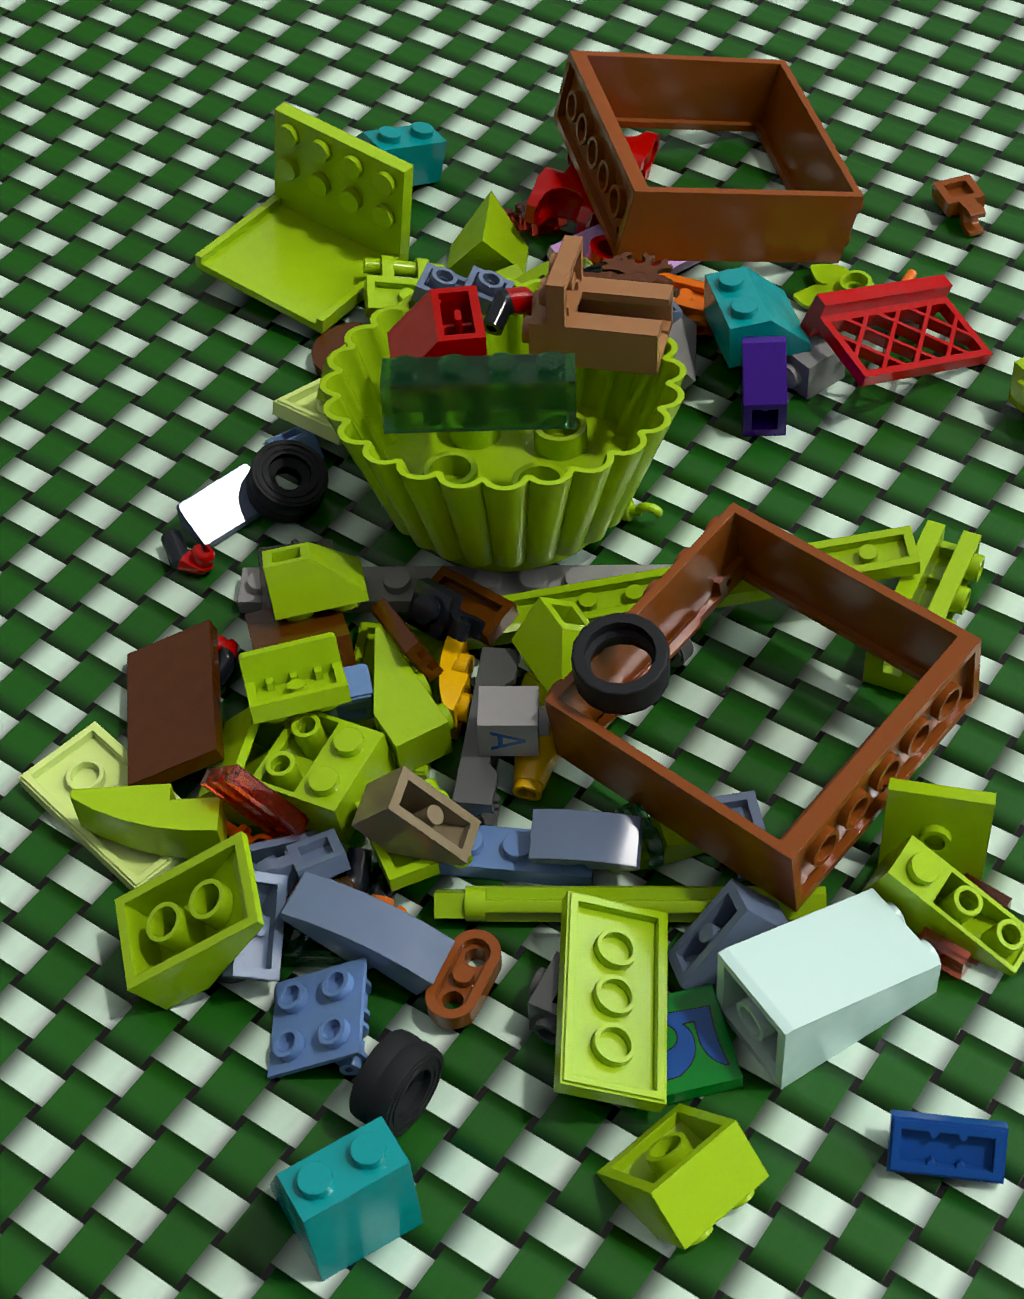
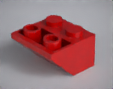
M476 285L430 289L387 332L394 393H422L427 390L445 388L467 389L477 385L488 384L486 334Z

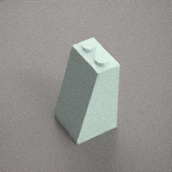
M871 888L720 951L717 964L716 998L724 1020L778 1087L783 1089L937 991L942 964L934 947L924 939L919 940L906 925L905 919L897 906L891 902L886 903Z

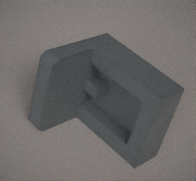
M559 952L555 953L547 969L540 967L537 970L529 988L530 999L528 1001L529 1029L534 1031L540 1039L552 1045H556Z

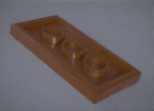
M210 619L127 654L128 786L167 784L224 760L217 629Z

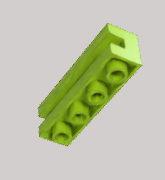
M928 520L916 544L920 559V574L902 576L894 591L956 625L957 622L953 621L955 613L963 615L970 599L971 588H968V584L970 581L976 583L979 581L986 556L979 554L982 535L963 530L958 544L943 541L946 525ZM866 651L863 673L864 682L905 695L918 682L917 679Z

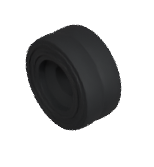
M276 440L263 446L254 456L246 479L247 495L253 507L264 517L278 523H298L312 516L320 507L328 487V470L322 457L310 446L295 440ZM283 473L290 474L297 479L299 486L292 490L284 489L278 485L275 477Z
M397 1029L389 1033L371 1051L354 1081L349 1099L351 1114L365 1125L382 1116L395 1138L405 1133L421 1116L438 1086L444 1062L442 1053L433 1045L422 1041L418 1036L407 1030Z

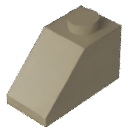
M402 766L366 785L351 826L390 853L462 866L468 863L481 820L405 766Z

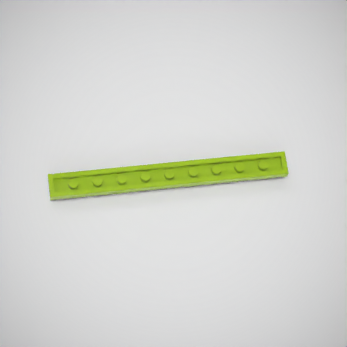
M911 525L808 543L875 581L920 574V559ZM670 567L502 595L504 598L516 603L519 615L492 646L512 643L511 639L539 597L574 601L589 622H592L601 616L628 612L642 598L647 586L653 580H659ZM741 580L716 608L773 599V597ZM467 636L469 650L489 647Z

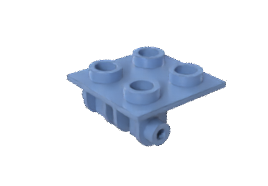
M359 958L276 983L267 1078L271 1080L333 1062L339 1065V1071L342 1074L348 1076L358 1075L363 1063L367 1059V1054L364 1052L365 1041L362 1038L369 1034L367 1022L370 1020V1011L367 1009L368 995L372 991V983L367 979V958Z

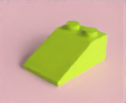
M242 831L114 899L127 991L166 1010L208 989L264 926L248 836Z

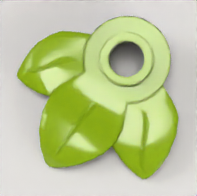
M834 264L810 265V272L816 284L794 293L793 299L803 308L809 309L816 294L875 284L872 282L871 276L864 271H849L844 266Z

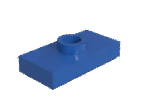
M891 1109L886 1169L892 1172L1004 1184L1008 1124L1004 1121Z

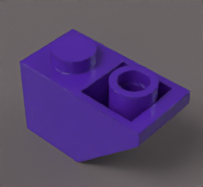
M786 336L742 337L740 376L743 437L786 435L788 404Z

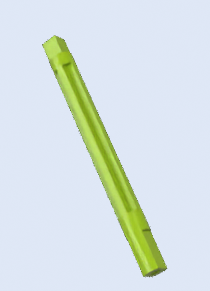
M466 886L465 889H436L434 892V918L465 919L466 922H561L562 900L566 893L571 891L668 913V922H694L724 886ZM747 886L777 902L788 922L826 907L825 886H818L797 912L759 887Z

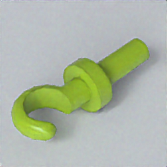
M632 500L622 516V520L632 521L633 516H642L644 512L653 513L655 518L659 519L663 515V510L658 505L649 502L634 505Z

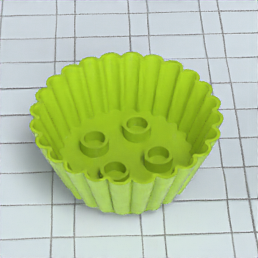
M503 277L515 282L513 287H526L532 290L533 293L535 290H539L541 278L528 280L521 284L515 279ZM413 294L403 300L402 306H386L376 310L371 314V324L359 325L347 331L344 336L346 347L338 348L329 354L327 364L332 372L321 378L319 383L320 389L327 399L323 405V413L398 531L402 534L410 535L414 543L422 549L432 550L440 557L459 565L486 571L512 572L548 566L576 554L590 543L600 541L608 528L616 526L620 522L685 398L684 391L680 386L686 376L687 369L682 362L674 359L678 350L677 342L674 339L668 337L657 375L529 362V344L522 342L523 315L510 316L502 334L499 336L485 331L488 365L487 385H477L467 389H435L422 393H394L387 332L417 303L411 300Z

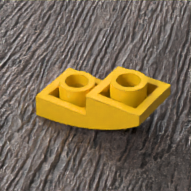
M447 635L440 658V667L444 671L439 675L441 703L446 705L455 724V729L450 731L451 739L457 740L464 723H468L473 697L470 679L475 660L473 655H469L467 639L466 642L462 643Z

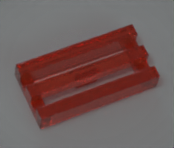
M238 764L207 769L200 783L272 837H279L280 833L284 836H289L292 832L296 835H302L310 820L307 818V815Z

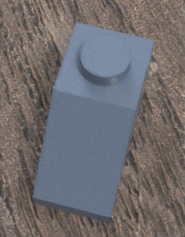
M731 878L668 951V959L680 987L687 990L704 985L717 984V964L720 951L788 923L779 904Z

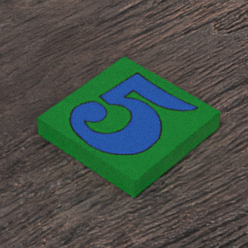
M712 984L667 994V1105L743 1087V1076ZM635 1108L636 1112L642 1111V1109Z

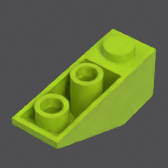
M382 626L375 628L373 714L376 730L384 733L396 769L405 766L410 771H414L453 752L450 731L455 729V724L444 703L437 705L433 700L430 685L424 674L419 671L413 672L409 666V660L395 642L389 638Z
M913 835L883 858L862 890L864 892L873 888L886 903L891 902L897 906L911 931L1007 975H1015L1024 960V923Z

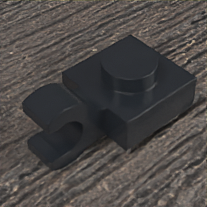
M431 578L417 579L405 622L439 641L446 640L448 635L463 643L466 642L467 636L475 640H481L486 624L482 619L461 610L464 599L463 595Z

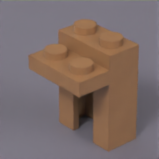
M564 235L558 253H551L547 276L541 278L539 290L534 291L531 316L525 315L523 319L521 336L522 342L529 344V362L657 375L673 324L674 285L583 276V237Z

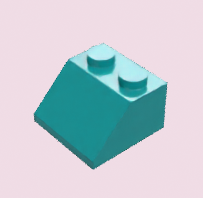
M414 122L412 125L401 127L383 126L379 130L365 131L356 136L413 164V186L440 182L447 141L432 125L425 122Z
M746 266L705 274L704 315L729 368L741 366L742 337L786 336L787 356L811 351V343L801 328V323L784 290Z

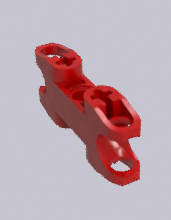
M648 130L638 136H625L645 181L649 178L660 142V134ZM568 153L567 161L570 166L565 172L547 166L537 176L534 188L526 203L525 221L541 225L543 222L553 218L569 219L577 224L575 234H578L599 224Z

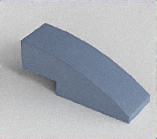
M306 871L301 875L278 915L279 918L348 962L363 957L367 958V972L375 968L415 995L420 994L433 985L455 940L393 905L347 885Z

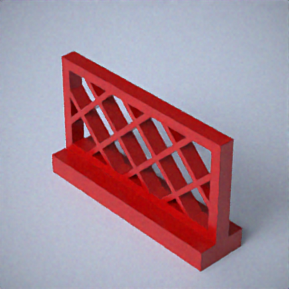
M944 274L816 294L800 324L808 337L822 335L860 387L986 364L993 355L947 298L953 285ZM940 312L948 323L941 321L937 318H934L932 316H935L936 313ZM902 321H911L918 324L919 329L909 326ZM879 326L888 330V333L886 335L870 327ZM926 329L945 336L946 341L926 333ZM846 331L855 335V341L841 335L839 332ZM897 334L915 342V346L913 347L895 339L894 335ZM864 339L882 347L883 352L863 345L862 340ZM956 341L967 346L971 352L953 345V342ZM922 346L942 354V357H936L922 351ZM890 351L911 360V362L905 363L889 356ZM858 357L878 365L879 368L867 370Z

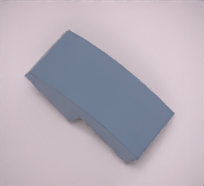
M427 262L415 286L411 300L418 302L430 289L476 285L481 313L486 315L496 292L500 289L513 288L515 282L503 278L494 271L484 270L474 265L468 278L455 274L448 268L438 267Z
M533 809L528 859L535 864H584L591 870H640L644 820L639 816L600 811Z

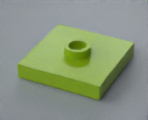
M890 778L878 866L888 853L913 835L967 879L982 883L996 805V793Z

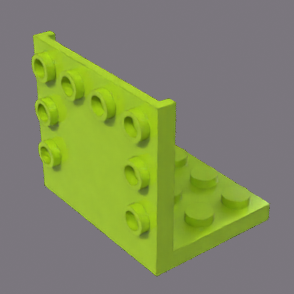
M284 102L274 109L275 195L195 254V266L323 334L365 299L364 282L366 274H363L364 257L379 259L380 255L393 256L394 260L408 261L414 165Z

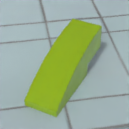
M171 783L71 789L70 799L81 827L104 839L131 849L161 856L190 859L227 839L228 824L220 797L176 799Z

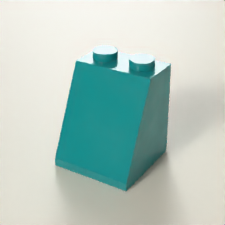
M382 1116L275 1175L270 1183V1188L322 1282L423 1224L410 1162Z

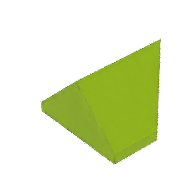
M492 191L489 192L450 247L447 268L465 278H468L473 265L494 272L516 263L524 273L527 269L528 246Z

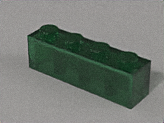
M547 351L541 354L512 355L502 352L482 356L448 354L443 357L401 355L395 358H382L380 395L384 434L577 429L575 353Z

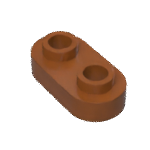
M478 929L468 930L453 939L455 942L433 985L427 988L425 992L428 1015L436 1025L445 1029L463 1028L474 1021L502 968L500 944L496 937L487 931ZM473 960L484 961L482 965L477 967L468 965ZM451 1002H459L462 1004L459 1008L456 1009L445 1008L446 1005Z

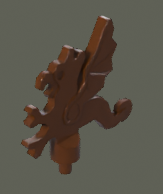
M624 252L621 255L614 256L613 259L604 258L600 273L583 272V276L673 285V280L659 275L660 273L672 272L673 266L668 264L667 259H664L657 266H652L651 264L655 261V255L649 256L647 252L642 254L644 262L638 264L634 259L628 260V258L633 257V253ZM673 287V297L677 298L680 294V289Z

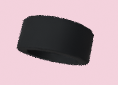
M613 613L601 616L583 627L573 642L571 663L578 693L591 707L604 713L628 715L643 711L661 698L669 684L670 652L664 633L652 621L630 613ZM619 644L638 647L646 651L651 658V668L639 679L627 683L604 681L592 673L590 666L596 654L607 647Z

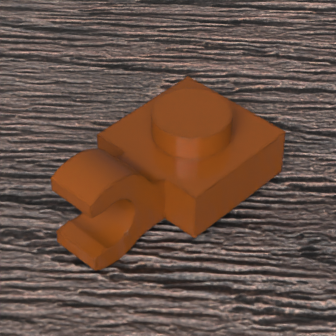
M970 174L933 182L931 196L947 217L959 215L963 232L967 237L984 234V229L980 225L978 218L985 217L986 215L984 209L985 194Z

